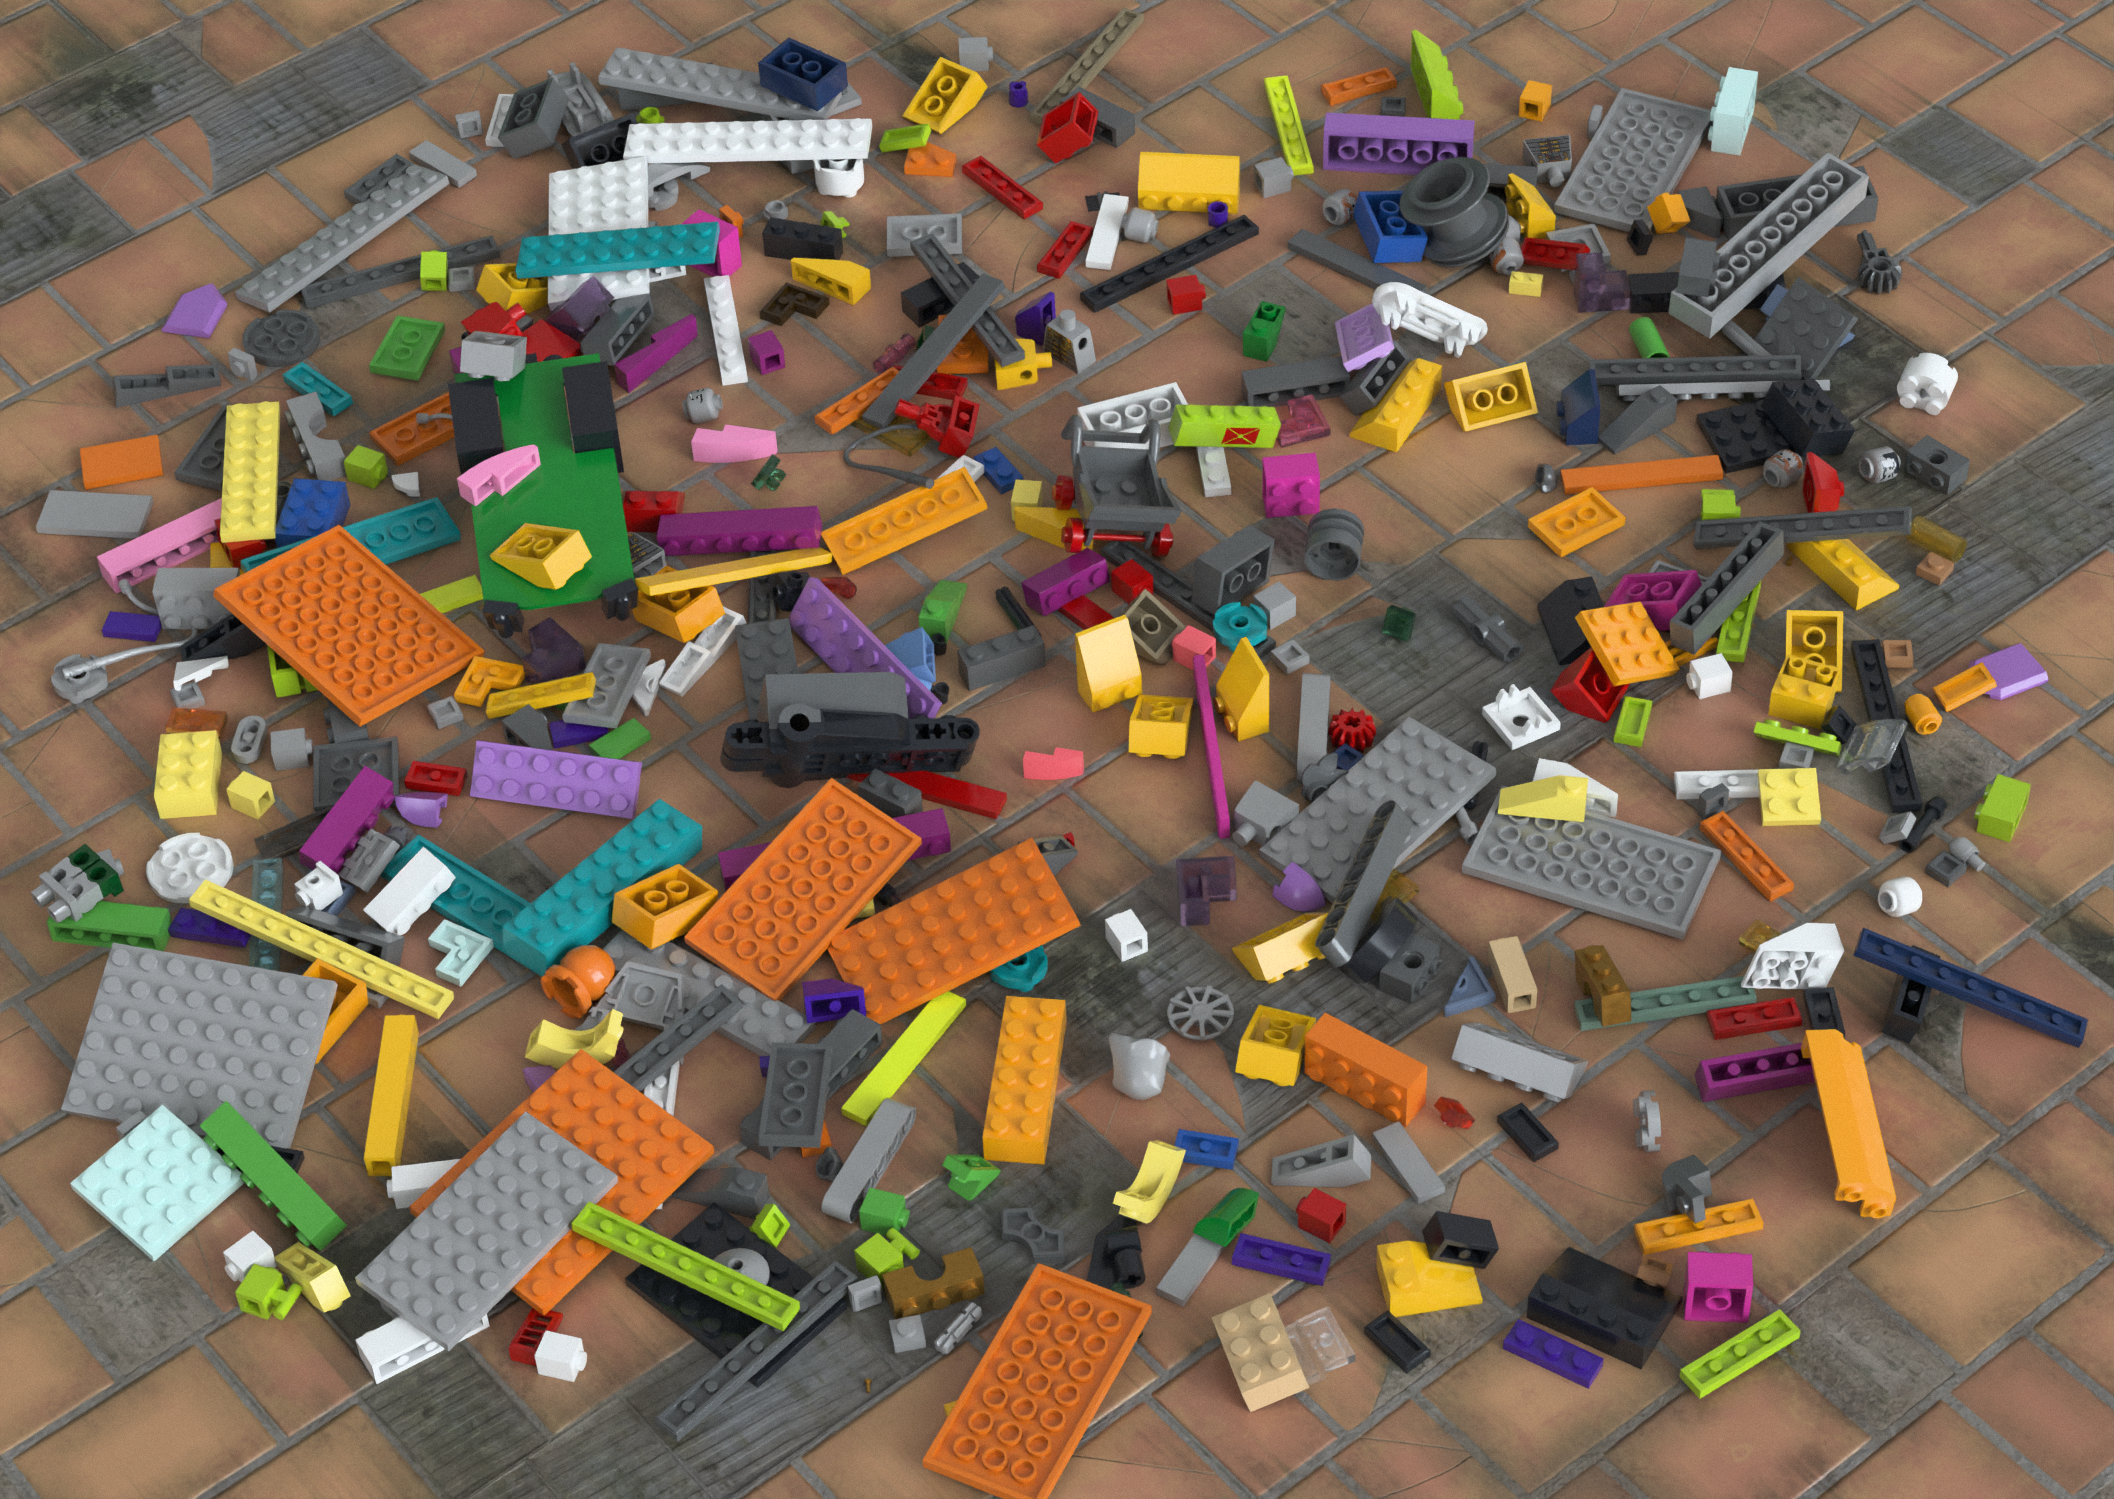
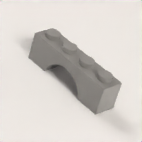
M313 392L286 400L288 411L284 412L288 426H293L291 430L295 442L301 443L298 446L302 458L308 459L306 460V466L310 476L315 474L317 480L326 481L347 476L344 466L345 455L338 440H326L316 436L327 427L323 406L317 393Z

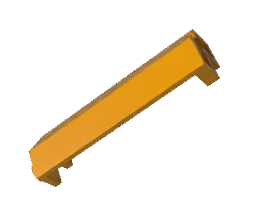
M1836 1029L1806 1030L1801 1045V1052L1803 1058H1810L1838 1179L1834 1192L1835 1200H1846L1849 1202L1862 1200L1859 1209L1861 1217L1882 1218L1884 1216H1891L1896 1195L1861 1046L1855 1042L1849 1043L1846 1041L1843 1034Z

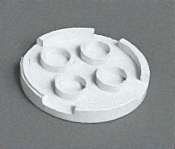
M186 833L170 838L159 845V850L147 862L146 875L151 889L157 896L169 902L186 904L189 903L190 897L205 879L224 888L232 876L234 865L231 852L221 839L201 836L200 833Z

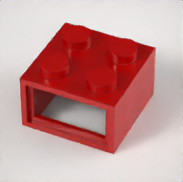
M1080 92L1076 93L1043 115L1036 145L1056 164L1063 159H1069L1075 151L1082 147L1086 148L1093 141L1099 111Z

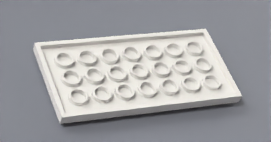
M645 156L549 173V235L649 227L648 163ZM649 268L548 276V305L550 311L650 293Z

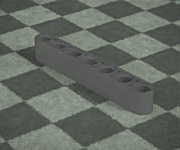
M1394 800L1383 803L1375 812L1315 941V946L1335 967L1344 965L1353 956L1412 827V820Z

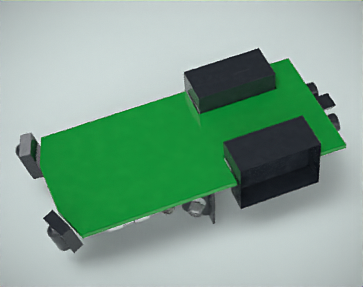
M533 353L526 354L525 369L515 377L510 378V381H498L494 379V376L484 375L483 378L469 377L468 373L455 374L456 383L448 384L456 452L461 475L491 457L533 444L538 447L541 463L539 467L503 496L494 491L476 507L471 504L484 601L483 615L489 628L497 630L500 637L509 638L514 632L522 633L525 620L521 610L593 601L602 598L601 609L607 620L613 617L621 621L627 620L630 617L631 609L637 607L638 588L634 580L618 473L624 472L607 361L600 362L599 353L569 358H563L560 355H549L543 361L537 362V355ZM572 438H573V444H574L575 453L573 452ZM529 523L579 530L592 557L584 564L580 571L575 572L566 580L564 586L555 590L534 585L493 561L490 554L521 526Z

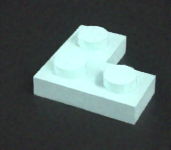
M445 919L428 938L430 947L447 954L435 969L437 977L460 987L494 948L492 939Z

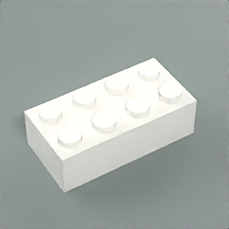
M1175 382L1078 407L1077 415L1082 420L1083 430L1141 433L1146 423L1151 419H1155L1160 425V447L1173 444L1168 426L1175 406L1188 405ZM1149 440L1146 444L1084 441L1086 446L1149 450Z

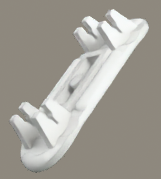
M1399 282L1385 283L1377 287L1373 293V306L1377 313L1381 315L1382 324L1387 326L1391 321V328L1395 330L1400 326L1429 340L1444 343L1445 352L1451 354L1454 349V356L1457 358L1462 355L1464 346L1474 345L1487 334L1488 327L1483 319L1407 284Z

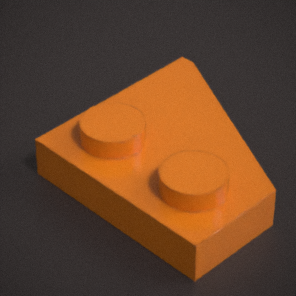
M927 142L925 146L908 149L904 172L908 175L953 177L957 157L955 153Z

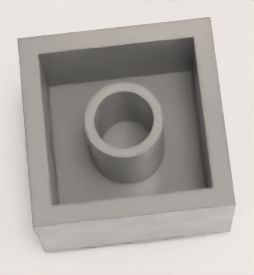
M474 331L462 340L460 372L468 373V376L473 378H483L484 375L494 376V379L498 381H510V378L515 377L525 369L527 337Z

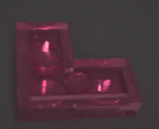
M1313 394L1288 400V409L1293 418L1280 421L1281 427L1276 439L1281 448L1330 436L1331 428Z

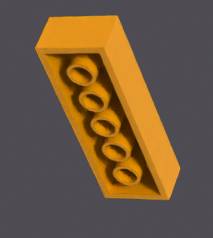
M1006 996L982 1137L985 1160L1045 1165L1067 1024L1065 1000Z

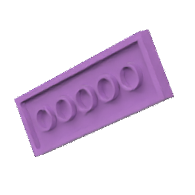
M477 740L470 796L634 819L636 817L642 762Z

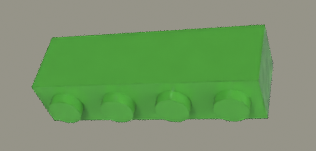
M103 900L97 902L90 911L82 913L83 917L78 921H74L70 916L58 924L51 916L47 920L53 941L111 948L113 943L159 951L165 950L170 938L168 928L172 923L168 909L129 903H113Z

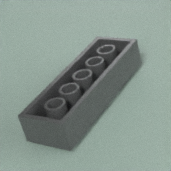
M1864 166L1854 167L1867 175ZM1802 175L1717 186L1716 204L1718 211L1722 212L1724 217L1723 229L1728 241ZM1870 179L1868 180L1866 198L1834 227L1875 221L1878 196Z

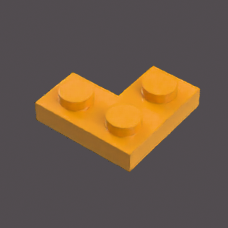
M474 656L454 693L455 701L481 707L491 688L505 691L520 688L527 674L526 666Z

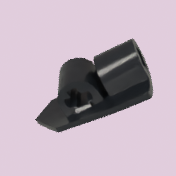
M1118 1215L1096 1235L1087 1276L1088 1282L1112 1291L1135 1288L1145 1282L1146 1276L1141 1257L1142 1247L1136 1221Z

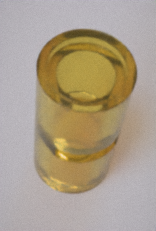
M1918 515L1911 522V535H1906V539L1954 562V564L1961 559L1967 547L1966 539L1942 528L1921 515Z

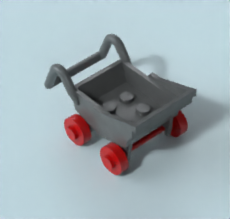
M1072 415L1061 432V437L1065 440H1071L1073 479L1071 476L1059 475L1056 484L1052 487V499L1055 500L1057 510H1070L1074 500L1081 517H1069L1065 527L1062 528L1061 541L1064 543L1067 553H1079L1082 543H1084V546H1090L1092 540L1145 542L1144 549H1150L1151 547L1154 557H1167L1170 548L1173 546V533L1170 530L1169 524L1176 523L1177 517H1180L1181 509L1168 488L1166 478H1159L1156 464L1159 457L1161 431L1157 420H1149L1141 433L1083 430L1082 420L1078 415ZM1149 440V450L1082 446V441L1146 444ZM1095 530L1143 531V535L1095 533Z

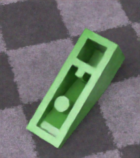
M940 580L925 598L918 617L919 628L923 627L930 638L934 634L940 633L945 637V643L947 644L967 590V583Z

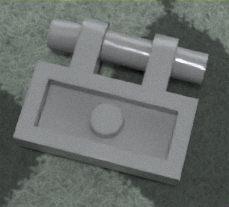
M371 828L365 837L361 836L357 842L359 846L350 859L346 858L342 864L344 867L339 873L340 878L367 893L377 882L378 877L400 847L394 840Z

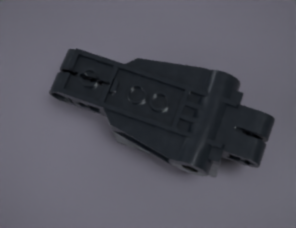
M894 672L765 674L757 707L758 720L750 719L734 723L727 728L720 761L725 769L733 772L762 771V777H769L773 783L784 788L796 787L804 781L845 778L849 774H870L874 769L884 773L916 771L960 772L961 766L969 763L973 755L980 729L974 720L970 718H957L953 715H946L941 718L916 716L909 719L905 677Z

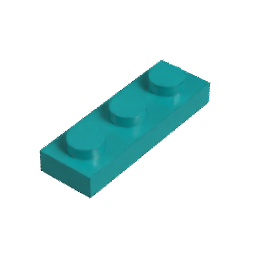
M304 362L299 363L283 374L284 382L300 394L306 395L316 392L323 410L333 417L353 404L350 394Z

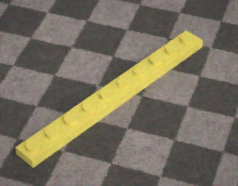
M206 879L189 899L190 907L313 963L318 958L365 982L366 987L436 1019L441 1017L454 999V993L449 989Z

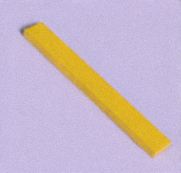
M821 547L803 548L635 578V584L639 591L653 596L830 564L832 562V553Z

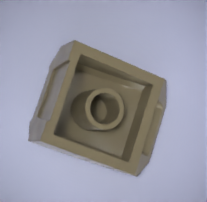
M1144 589L1128 604L1118 617L1126 615L1128 618L1136 653L1148 660L1166 665L1173 656L1172 641L1175 635L1181 633L1186 627L1150 592Z

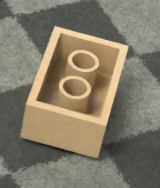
M1271 1293L1212 1317L1241 1394L1250 1412L1309 1388Z

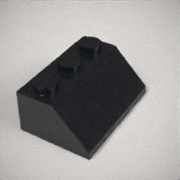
M630 113L562 143L561 145L571 167L577 169L583 166L624 160L623 155L629 125L638 124L634 114Z
M1592 576L1566 580L1538 603L1537 608L1559 666L1572 664L1591 648L1575 617L1580 611L1604 607Z

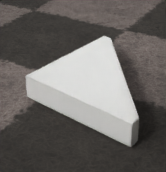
M222 656L177 662L173 680L175 690L180 691L182 684L192 679L196 683L211 676L212 670L228 668V657Z
M664 659L645 668L631 697L633 703L645 717L651 711L659 689V682L666 670Z

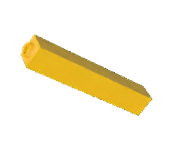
M385 1015L364 1153L368 1176H392V1167L400 1166L419 1037L415 1015Z

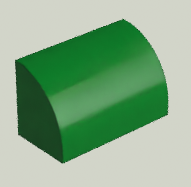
M1236 1188L1229 1191L1195 1225L1193 1233L1226 1247L1254 1219L1259 1193L1247 1188Z

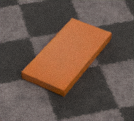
M449 392L369 432L370 439L399 466L454 438L453 421L449 419H435L428 421V424L416 423L417 413H428V416L439 413L452 415Z

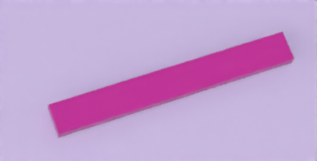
M1194 655L1193 676L1217 832L1220 839L1230 838V818L1204 655Z

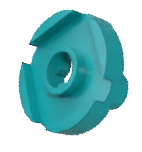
M1232 602L1216 611L1215 619L1213 620V634L1221 644L1228 646V649L1232 652L1235 651L1239 641L1244 637H1247L1253 647L1267 638V616L1260 607L1254 604H1250V607L1241 606V602ZM1238 623L1239 625H1245V626H1244V627H1236L1235 624Z
M1041 945L990 970L991 979L1004 987L1028 992L1045 977L1048 970L1047 955ZM1019 960H1023L1024 964L1016 966L1012 962L1017 963Z

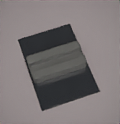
M1104 191L1103 194L1097 192V195L1085 196L1088 212L1100 210L1104 194L1120 196L1119 192L1108 193Z

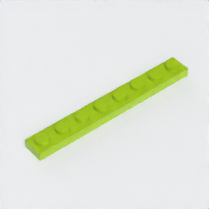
M588 1202L571 1223L574 1232L783 1332L800 1310V1301L592 1202Z

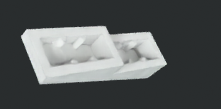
M723 607L725 614L717 619L713 625L706 627L695 643L688 641L660 680L659 686L683 697L737 640L735 626L747 624L744 616Z

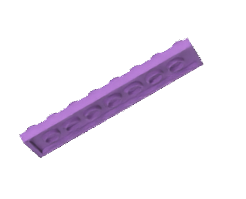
M809 577L789 616L790 627L835 673L894 672L905 677L908 718L912 719L916 716L935 718L942 702L818 578Z

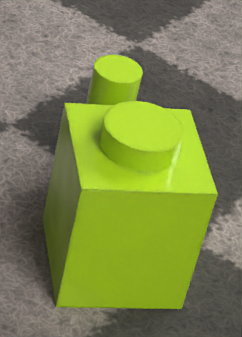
M1701 489V520L1740 518L1741 507L1736 506L1734 490Z
M891 1228L886 1234V1238L891 1241L890 1243L877 1233L854 1250L857 1270L866 1278L877 1275L882 1290L884 1289L882 1274L904 1268L903 1254L914 1260L920 1253V1250L895 1228Z
M254 1264L235 1294L241 1311L266 1320L273 1313L276 1318L283 1320L303 1291V1288L297 1283H292L286 1292L282 1274L278 1270Z

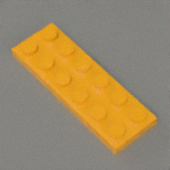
M964 466L934 480V486L931 489L918 487L822 531L821 537L828 551L832 553V558L840 572L844 575L988 509L984 497Z

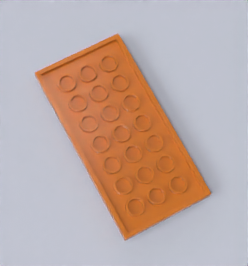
M831 778L685 935V943L733 977L771 1000L780 1001L832 944L831 941L834 937L845 930L921 846L922 838Z
M1030 838L843 930L841 934H837L831 941L832 944L827 950L843 981L863 987L866 1017L879 1024H883L1081 925L1034 839Z
M1038 1263L922 1460L923 1467L1002 1499H1048L1151 1316L1152 1305Z

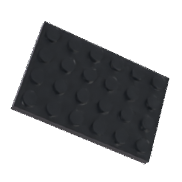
M712 1203L670 1239L712 1260L721 1253L731 1249L745 1248L753 1250L762 1255L768 1263L770 1277L766 1286L789 1297H793L814 1279L813 1276L765 1240L759 1238L756 1233L751 1232L748 1227L716 1203ZM643 1264L625 1278L626 1286L720 1359L726 1356L763 1323ZM842 1298L748 1381L759 1388L847 1309L846 1301Z

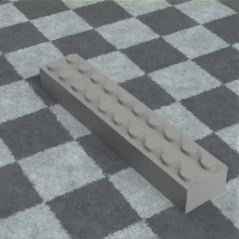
M1830 153L1824 155L1716 252L1721 253L1718 269L1713 268V271L1717 272L1715 287L1709 288L1708 297L1677 293L1676 287L1671 292L1669 314L1710 339L1866 198L1869 176Z

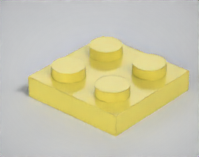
M1816 768L1758 770L1757 778L1762 826L1820 825L1821 812Z

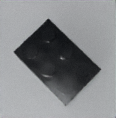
M1815 379L1772 382L1761 404L1762 409L1801 457H1806L1808 452H1812L1817 456L1843 454L1856 430Z

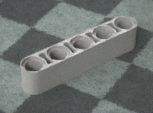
M1302 674L1297 780H1301L1302 773L1309 764L1317 765L1318 761L1327 755L1331 674Z
M889 1098L882 1102L826 1192L822 1202V1213L848 1223H853L856 1220L869 1188L875 1189L911 1130L916 1118V1108Z

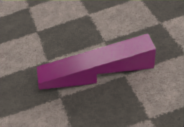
M690 314L650 336L651 344L615 363L617 384L626 392H632L698 336L696 317Z

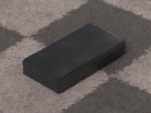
M1523 1103L1497 1116V1123L1533 1162L1558 1149L1559 1142Z
M1388 1310L1364 1327V1334L1406 1374L1430 1357L1431 1350Z

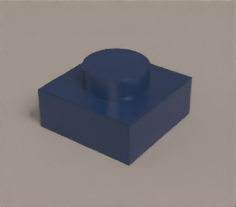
M1346 743L1333 752L1338 755L1336 769L1347 771L1364 757L1363 754Z

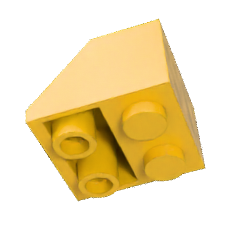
M1513 173L1508 174V181L1505 186L1508 215L1519 222L1520 233L1524 239L1526 237L1546 238V232L1555 231L1556 215L1532 184Z
M1787 654L1771 691L1768 715L1823 730L1821 724L1832 707L1842 668Z

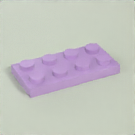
M1373 303L1335 322L1342 361L1347 372L1353 369L1359 370L1366 366L1369 361L1375 358H1383L1394 349L1389 324L1387 326L1382 324L1381 315L1377 313Z

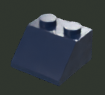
M1589 369L1562 389L1561 401H1556V415L1561 417L1559 419V433L1565 436L1566 445L1598 444L1601 404L1594 369Z

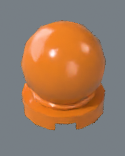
M580 945L567 952L560 961V965L554 964L545 971V975L540 979L542 989L549 1000L555 998L564 1007L560 1010L562 1013L570 1018L579 1019L590 1011L592 1002H596L606 994V988L616 977V966L611 956L602 948L596 945Z

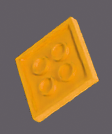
M1641 602L1580 611L1575 617L1614 686L1674 676L1680 670Z

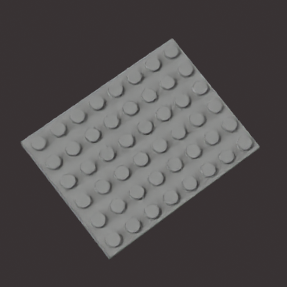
M113 943L61 1110L66 1114L119 1123L115 1117L125 1110L132 1115L141 1110L149 1117L163 1105L200 1138H204L207 1133L199 1125L227 1100L270 1146L291 1149L338 984L332 980Z

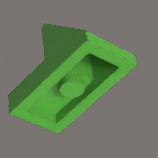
M947 1155L942 1165L951 1171L950 1175L952 1177L948 1187L967 1201L973 1200L1001 1171L979 1155Z

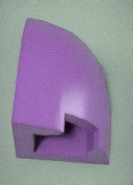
M434 792L405 793L395 796V802L402 817L410 823L437 828L442 822V819L439 818L440 810L447 807L448 794Z
M1294 862L1290 863L1283 871L1286 877L1280 886L1275 884L1272 896L1283 905L1296 911H1314L1325 906L1323 893L1315 880Z

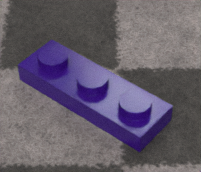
M187 908L179 909L168 928V932L174 938L245 948L252 936L199 910Z
M1240 1233L1232 1256V1265L1320 1286L1324 1284L1331 1263V1254L1243 1233Z
M1520 1319L1516 1321L1503 1341L1504 1350L1588 1389L1603 1367L1604 1358Z

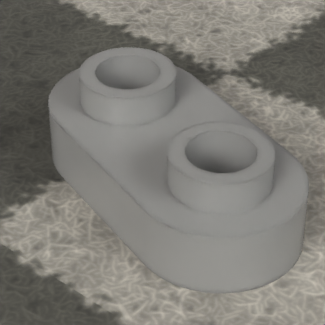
M248 716L239 722L231 745L233 758L238 763L248 764L259 758L267 736L266 723L262 717Z

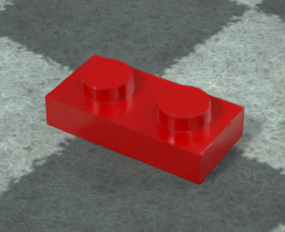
M413 761L404 783L406 789L460 796L468 774L466 768Z

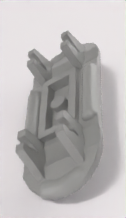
M572 62L569 63L570 71L554 74L552 69L547 70L546 80L554 78L569 97L566 112L561 122L570 136L575 137L615 119L591 81L585 74L580 73L576 64Z

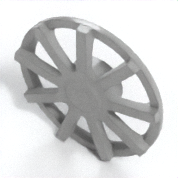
M1210 985L1193 988L1188 986L1185 987L1184 991L1170 999L1167 1018L1170 1026L1179 1035L1191 1040H1209L1222 1035L1231 1026L1234 1019V1008L1227 994L1224 995L1222 992L1212 989ZM1204 993L1202 1001L1199 1002L1194 994ZM1210 995L1219 998L1209 1004L1207 1003ZM1188 996L1192 1002V1005L1182 1002L1180 1000ZM1223 1003H1225V1005L1228 1008V1011L1213 1010L1215 1007ZM1175 1006L1187 1010L1185 1012L1172 1014ZM1213 1016L1227 1017L1228 1021L1223 1026ZM1189 1017V1020L1181 1029L1174 1023L1175 1020ZM1212 1024L1218 1032L1205 1035V1026ZM1194 1025L1199 1027L1200 1036L1190 1035L1186 1032Z

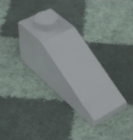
M1354 1134L1294 1151L1272 1159L1271 1183L1274 1186L1346 1187L1370 1180L1371 1154Z

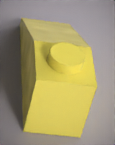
M1558 775L1503 788L1500 790L1498 814L1584 822L1588 778Z
M300 1242L274 1257L276 1265L292 1283L299 1284L303 1288L301 1293L307 1300L324 1313L337 1309L345 1299L351 1296L337 1266Z

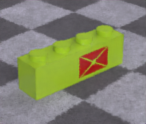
M1176 405L1168 430L1174 446L1273 448L1281 423L1275 407Z

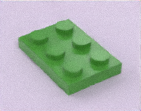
M397 315L369 364L370 373L419 380L446 331L445 324Z

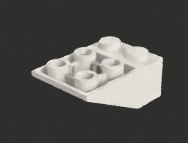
M1806 923L1760 944L1741 982V987L1757 989L1826 988L1844 952L1835 924Z

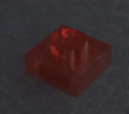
M1441 1096L1434 1104L1435 1108L1441 1113V1120L1451 1128L1456 1126L1469 1129L1475 1122V1119L1458 1100Z

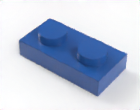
M997 447L974 456L975 461L984 465L985 473L983 475L1000 494L1014 489L1016 479L1024 480L1022 474Z
M1179 1129L1174 1146L1186 1150L1183 1162L1233 1170L1239 1147V1138Z

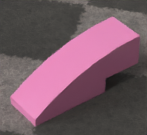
M726 424L723 431L697 428L691 441L693 459L698 462H742L775 455L778 451L776 431Z
M534 444L519 447L498 454L472 467L457 478L460 496L475 507L494 491L503 496L541 465L538 447Z

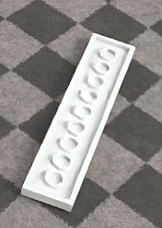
M856 118L630 124L623 158L627 160L645 156L647 163L866 159L869 153L872 120Z

